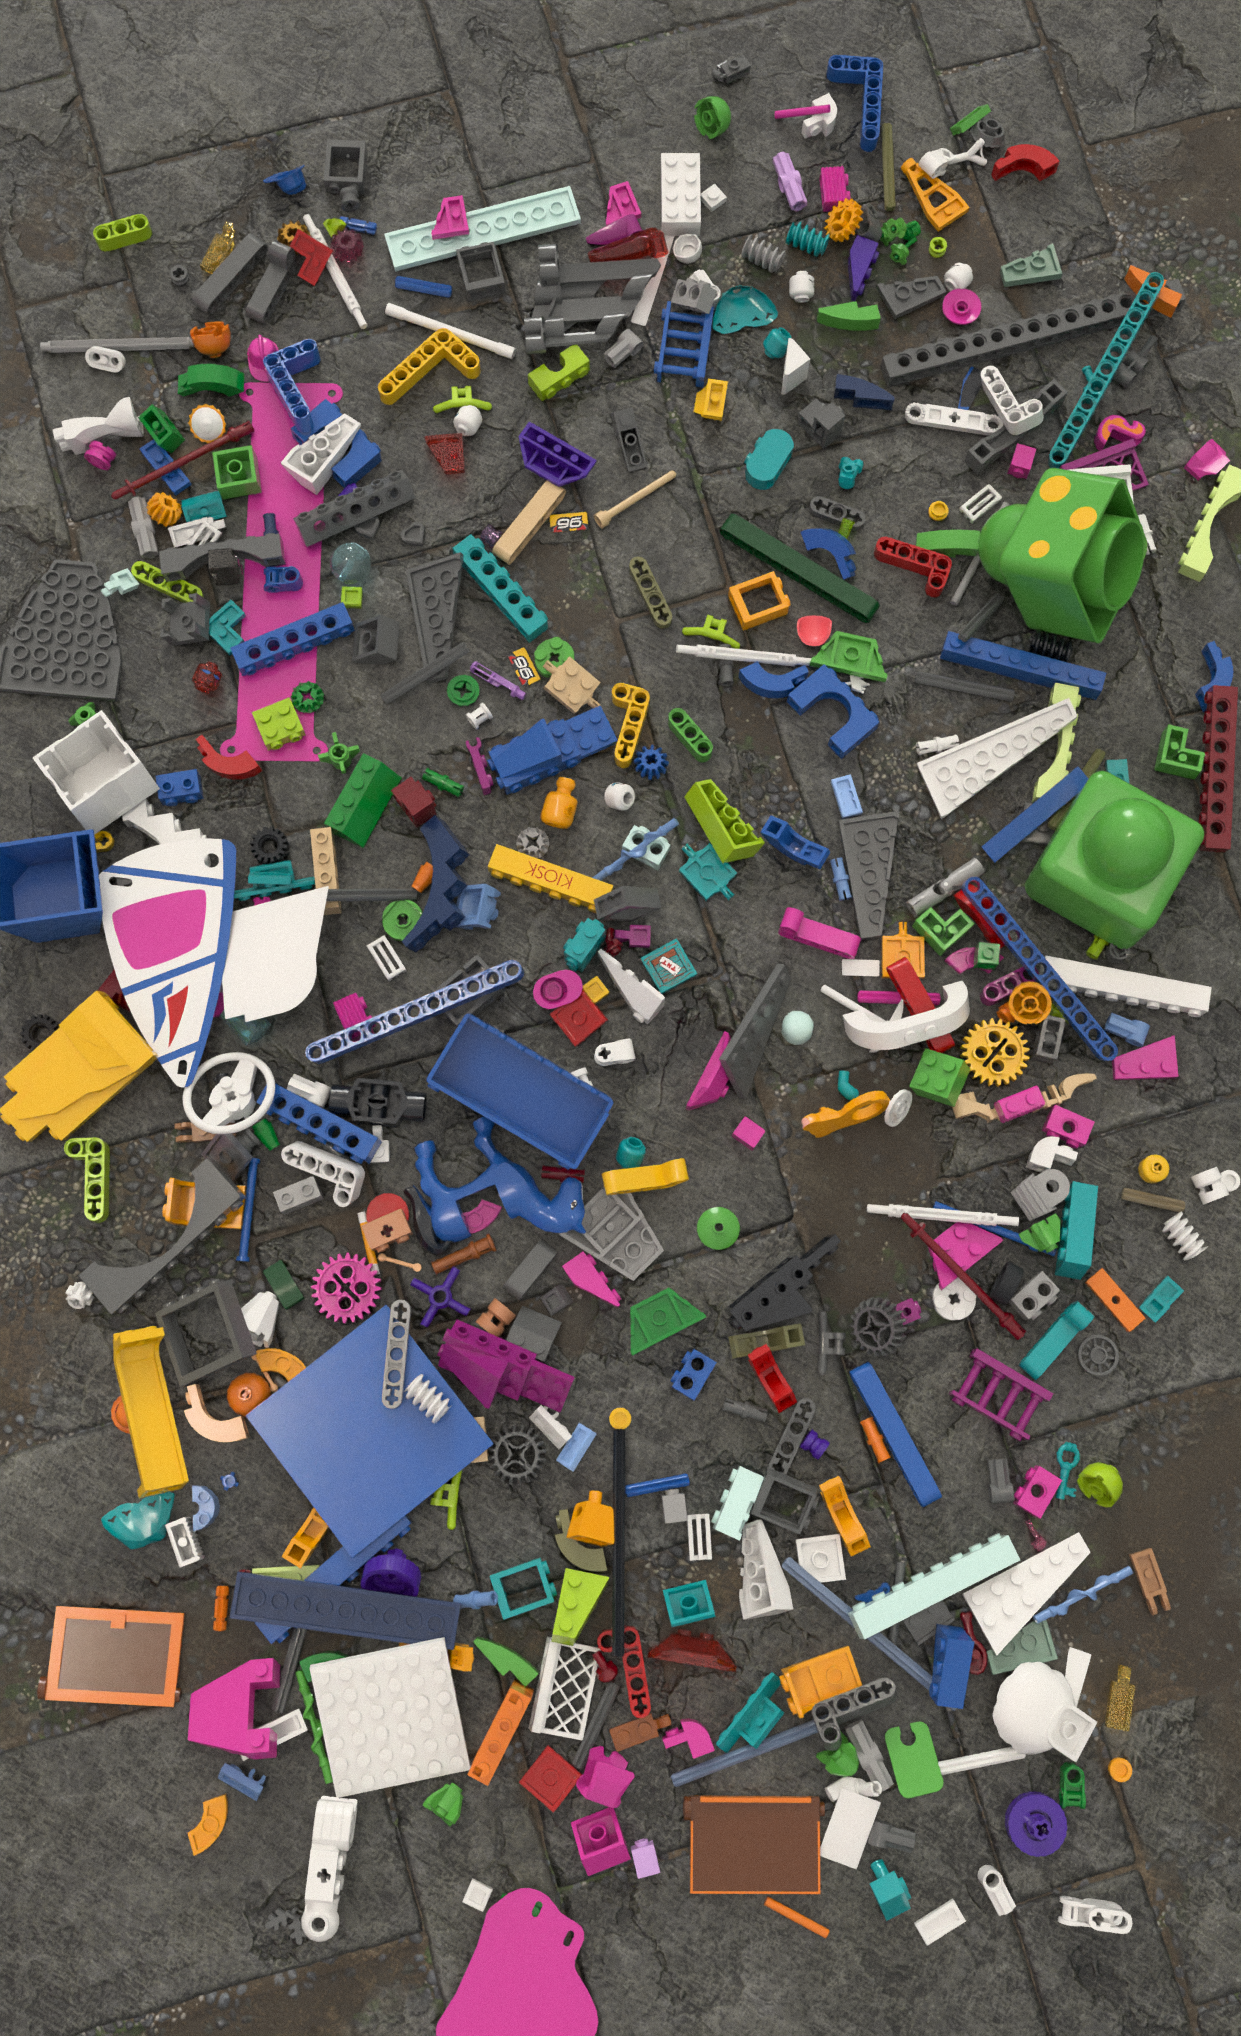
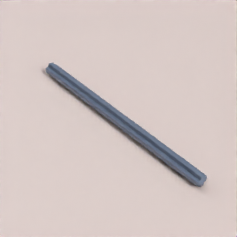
M791 1557L786 1558L782 1568L854 1628L848 1615L853 1609ZM880 1632L867 1638L929 1691L932 1676Z
M868 1698L860 1702L868 1703L871 1700V1698ZM850 1706L842 1708L840 1711H846ZM829 1714L821 1716L819 1719H825ZM814 1720L765 1738L757 1749L749 1744L671 1775L673 1785L675 1787L681 1786L818 1733Z

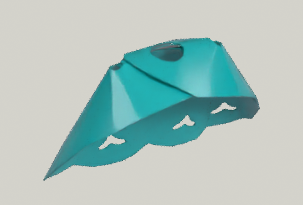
M735 286L721 295L713 317V329L719 333L728 334L739 331L745 326L758 327L768 325L777 318L778 312L773 302L763 292L753 287L750 289V286ZM740 289L738 293L733 292L734 290ZM767 313H773V315H769L766 319Z
M166 1492L145 1497L138 1504H122L101 1518L103 1527L129 1549H138L161 1541L166 1536L167 1529L165 1525L170 1520L175 1494ZM171 1498V1500L169 1501L168 1504H167V1502L164 1500V1499L169 1500V1499ZM156 1500L154 1507L148 1506V1503H153ZM128 1510H131V1512L128 1514V1516H126L125 1514L122 1513V1512H127ZM114 1516H116L114 1523L108 1522L109 1519H112Z

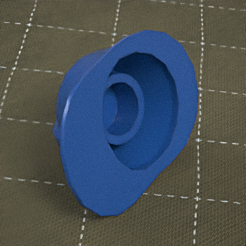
M305 165L294 170L272 175L264 179L263 182H276L286 194H296L306 188L305 178L301 169Z

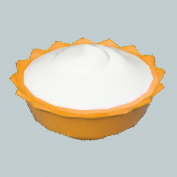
M207 404L198 405L197 408L192 409L188 424L195 438H198L201 442L210 443L222 437L225 433L226 423L220 410L216 409L213 405L209 406Z

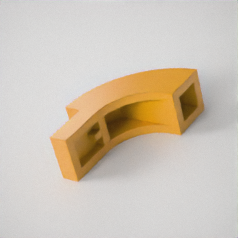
M314 1507L282 1555L284 1559L300 1569L310 1558L329 1529Z

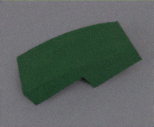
M282 1260L263 1270L272 1289L286 1310L305 1299Z

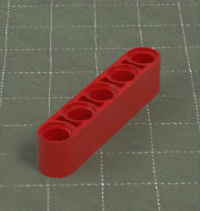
M906 957L886 967L889 977L911 1016L936 1009L913 966ZM950 1033L925 1040L930 1050L944 1053L955 1046Z

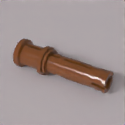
M486 1234L485 1238L476 1242L471 1241L467 1247L432 1261L431 1264L437 1275L472 1258L480 1259L481 1255L490 1251L495 1252L497 1249L491 1235Z

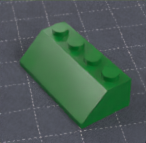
M363 753L325 820V827H331L335 835L364 848L393 796L391 790L400 784L402 777L381 761Z

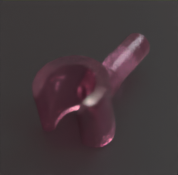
M1029 1519L1025 1523L1035 1538L1031 1545L1040 1552L1046 1546V1540L1039 1535Z

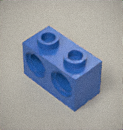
M693 1349L692 1353L687 1351L681 1361L684 1364L682 1370H676L670 1380L673 1383L671 1388L693 1401L717 1363ZM699 1358L703 1361L702 1370L697 1371L692 1368L691 1362L693 1359ZM683 1377H689L692 1380V1387L688 1390L683 1389L680 1385Z

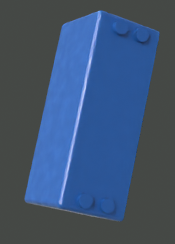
M467 1013L463 1017L427 1077L428 1087L436 1092L443 1091L558 1160L559 1165L568 1170L570 1168L576 1169L609 1116L608 1112L613 1105L612 1098L471 1013Z

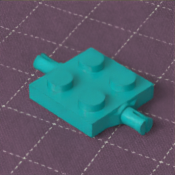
M688 843L683 846L681 850L686 853L689 859L679 869L680 874L705 901L719 892L727 900H730L735 894L731 892L727 885L729 881L737 876V872L728 862L722 863L710 843L697 852Z

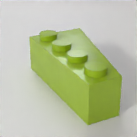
M711 779L695 782L684 796L722 863L754 857L765 844L761 837L757 838L752 832L754 830L749 823L745 824L739 817L740 812L726 802L728 798Z

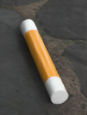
M366 1211L357 1213L368 1263L373 1264L371 1271L377 1270L379 1272L375 1251L371 1250L361 1227L368 1223Z

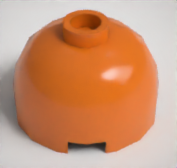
M207 322L204 328L198 329L196 326L190 330L194 347L200 353L210 355L211 358L220 357L221 353L226 351L230 345V328L228 324L224 326V322Z
M244 1373L237 1376L227 1389L229 1406L235 1413L241 1416H246L272 1395L269 1383L263 1376L256 1373Z

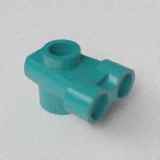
M848 457L841 458L839 463L840 487L844 489L854 487L857 474L861 473L864 465L862 460H851Z

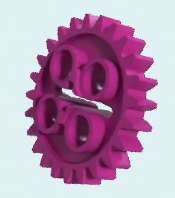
M339 1253L336 1261L329 1257L330 1264L322 1262L324 1270L316 1269L320 1276L312 1278L317 1281V1285H313L311 1288L317 1290V1292L311 1296L319 1299L315 1302V1306L322 1305L319 1312L324 1313L328 1311L326 1316L328 1319L335 1315L334 1322H338L340 1317H342L344 1324L347 1323L348 1318L355 1323L356 1316L363 1320V1312L371 1314L369 1307H377L373 1301L374 1299L378 1300L381 1298L376 1295L377 1291L382 1290V1288L376 1286L377 1283L381 1282V1279L374 1278L379 1272L377 1270L371 1271L372 1263L365 1265L367 1261L365 1257L359 1261L358 1254H355L353 1259H351L350 1253H346L345 1259H343ZM346 1267H351L353 1270L352 1276L347 1279L343 1278L342 1271ZM334 1274H337L345 1284H351L349 1288L360 1299L359 1303L346 1291L342 1292L344 1288L333 1277ZM335 1282L337 1286L336 1291L331 1294L327 1293L326 1286L328 1283ZM360 1283H366L367 1291L364 1294L357 1293L356 1289ZM350 1298L351 1306L348 1309H342L340 1305L342 1299Z

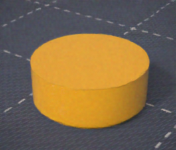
M1117 1757L1110 1761L1108 1773L1114 1780L1126 1782L1132 1775V1767L1127 1760Z

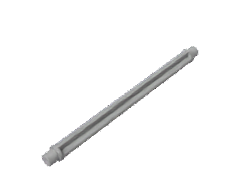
M190 337L57 340L40 343L41 351H49V353L86 352L93 346L116 351L191 349V347H194Z

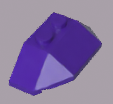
M528 422L518 436L525 468L558 487L586 478L597 462L594 458L531 422Z

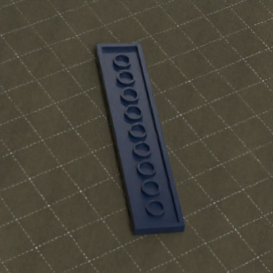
M238 1571L230 1618L407 1644L445 1637L447 1649L454 1650L461 1603Z

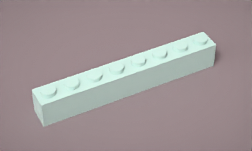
M1000 1533L987 1538L989 1542L983 1545L977 1543L969 1547L970 1552L964 1555L961 1552L949 1558L950 1562L944 1565L942 1562L930 1567V1572L923 1574V1572L917 1573L911 1577L912 1581L906 1584L904 1582L895 1584L891 1587L893 1591L887 1594L884 1591L872 1596L873 1601L867 1604L863 1601L852 1607L853 1611L849 1612L848 1615L859 1639H867L1020 1561L1009 1535H1000Z

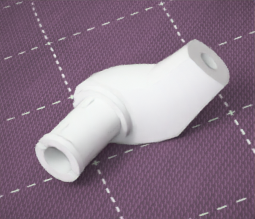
M842 1777L825 1788L826 1794L832 1802L838 1800L842 1788L865 1797L879 1796L882 1792L881 1784L878 1781L866 1782L861 1778Z

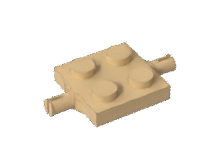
M570 656L558 667H555L549 660L542 666L552 674L549 682L543 689L574 715L586 703L591 708L601 705L592 698L594 690L601 682Z

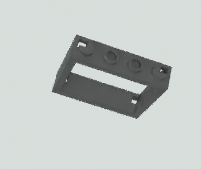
M219 1278L208 1282V1287L196 1288L193 1290L194 1294L182 1295L177 1298L178 1302L166 1303L162 1305V1310L155 1313L160 1328L163 1327L165 1334L163 1338L180 1387L197 1383L257 1354L231 1280L220 1281ZM215 1293L235 1352L194 1371L175 1312Z

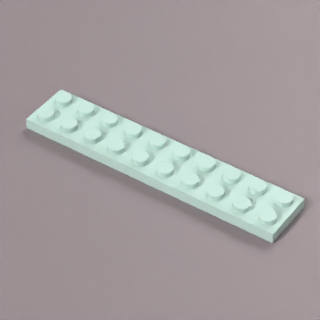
M567 186L466 212L469 234L432 240L431 232L435 228L436 220L385 233L384 235L396 272L457 256L456 250L465 246L471 247L480 245L483 242H494L496 246L581 224V218L571 187Z

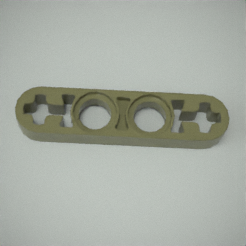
M634 557L629 564L630 574L655 625L662 629L667 628L672 623V613L646 560L642 557ZM635 564L642 566L641 571L643 575L640 576L638 568H635ZM649 580L652 586L650 588H643L641 582ZM652 597H657L661 602L658 605H652L649 600ZM660 609H661L662 615H663L664 617H667L666 622H664L662 619L659 620V619H660V613H659V610H660Z

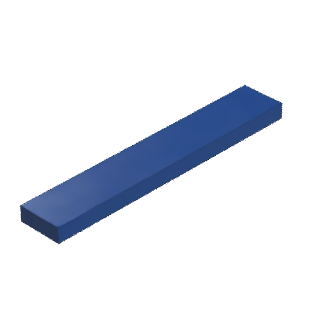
M1077 766L982 845L981 848L995 863L1077 795L1087 782L1088 777Z

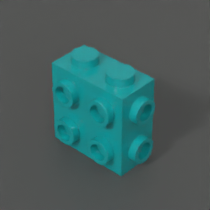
M587 918L585 923L581 921L575 930L577 933L573 939L569 938L563 947L565 949L564 959L566 966L572 971L576 972L578 970L582 973L605 941V929L600 921L596 919L592 921Z

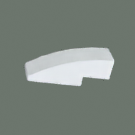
M299 1709L255 1728H271L277 1733V1745L308 1730ZM240 1755L242 1761L249 1759L246 1756Z

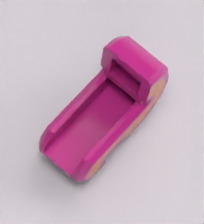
M1110 415L1104 418L1099 425L1094 437V444L1096 449L1101 451L1110 436L1121 442L1134 438L1137 446L1141 443L1146 430L1144 425L1138 421H1134L1130 426L1122 416Z

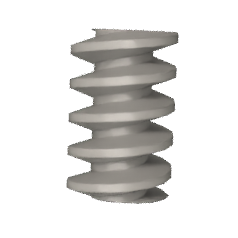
M750 235L743 246L742 258L748 257L750 262L755 260L757 266L762 264V268H768L770 273L777 271L784 260L786 251L784 250L779 255V247L772 251L771 243L765 247V240L759 244V237L756 236L754 240H751L752 235Z

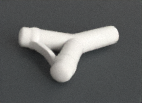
M980 138L967 152L954 155V159L952 162H949V165L969 160L985 166L987 159L984 158L982 153L985 141ZM979 149H980L981 157L978 156V155H975V153H976Z

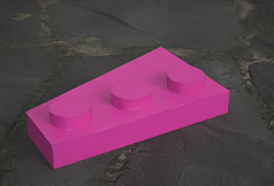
M1175 1035L1115 1057L1112 1060L1113 1080L1177 1078L1178 1066Z

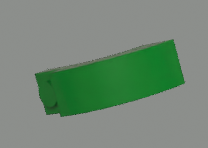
M192 365L188 367L187 373L178 375V394L184 397L199 391L211 390L221 392L230 397L244 392L245 374L223 365Z

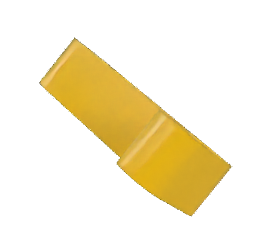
M618 683L612 689L613 704L627 709L615 748L614 761L620 768H627L633 762L650 700L647 690L625 683ZM621 692L624 693L626 696L623 698H619L616 696V694ZM637 698H643L645 699V702L638 703L635 700ZM633 716H637L640 718V720L637 722H633L630 720V718ZM626 735H632L634 736V739L629 741L626 740L624 737ZM625 748L627 749V756H625V758L623 759L621 757L623 756Z
M684 1158L671 1160L661 1165L619 1169L602 1173L607 1196L664 1189L689 1180Z

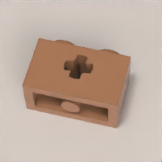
M398 1209L361 1226L371 1250H377L378 1253L389 1249V1244L396 1241L398 1244L408 1241L410 1239L409 1236L413 1234L402 1209ZM386 1227L393 1228V1231L390 1232V1237L387 1235L383 1236V1233L386 1232Z

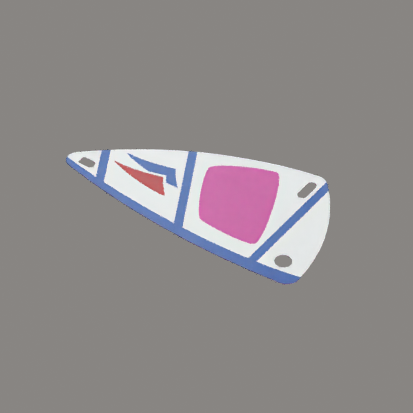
M188 839L156 845L125 857L103 870L99 875L103 906L102 921L111 960L123 995L142 1035L153 1049L152 1052L157 1053L156 1058L173 1082L179 1087H188L194 1081L211 1028L225 968L233 913L236 848L232 842L224 839ZM210 853L216 854L219 858L218 865L212 868L204 863L205 856ZM111 877L131 879L132 885L130 887L111 885L109 879ZM181 1060L187 1061L186 1075L177 1074L178 1065Z

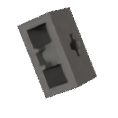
M1048 1015L1046 1019L1038 1024L1032 1060L1049 1064L1057 1060L1066 1019Z

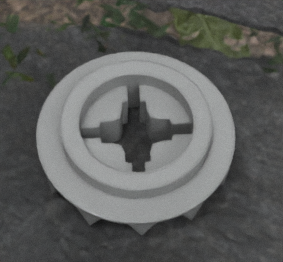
M528 827L520 832L516 846L520 853L538 859L548 851L549 838L545 831L538 827ZM528 838L532 840L538 838V840L536 841L538 848L534 845L528 847Z

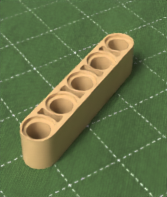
M546 481L495 544L492 554L510 565L563 500L566 490L561 486L558 487Z

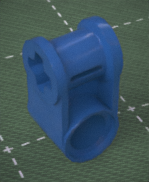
M296 567L264 568V575H266L264 591L266 592L298 591L303 586V579ZM291 577H296L295 580L288 581Z

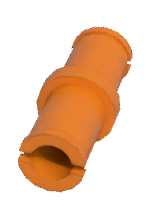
M873 1416L861 1421L860 1424L868 1438L867 1443L868 1445L871 1444L878 1463L891 1458L882 1440L884 1439L883 1434L880 1435Z

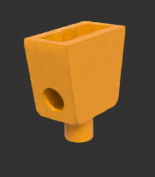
M589 1491L588 1501L575 1505L567 1538L600 1547L614 1544L613 1508L601 1504L602 1492Z

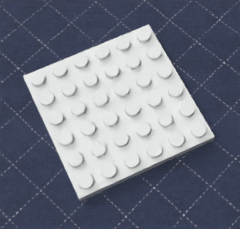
M445 1637L310 1665V1673L336 1797L340 1798L470 1769L471 1765Z

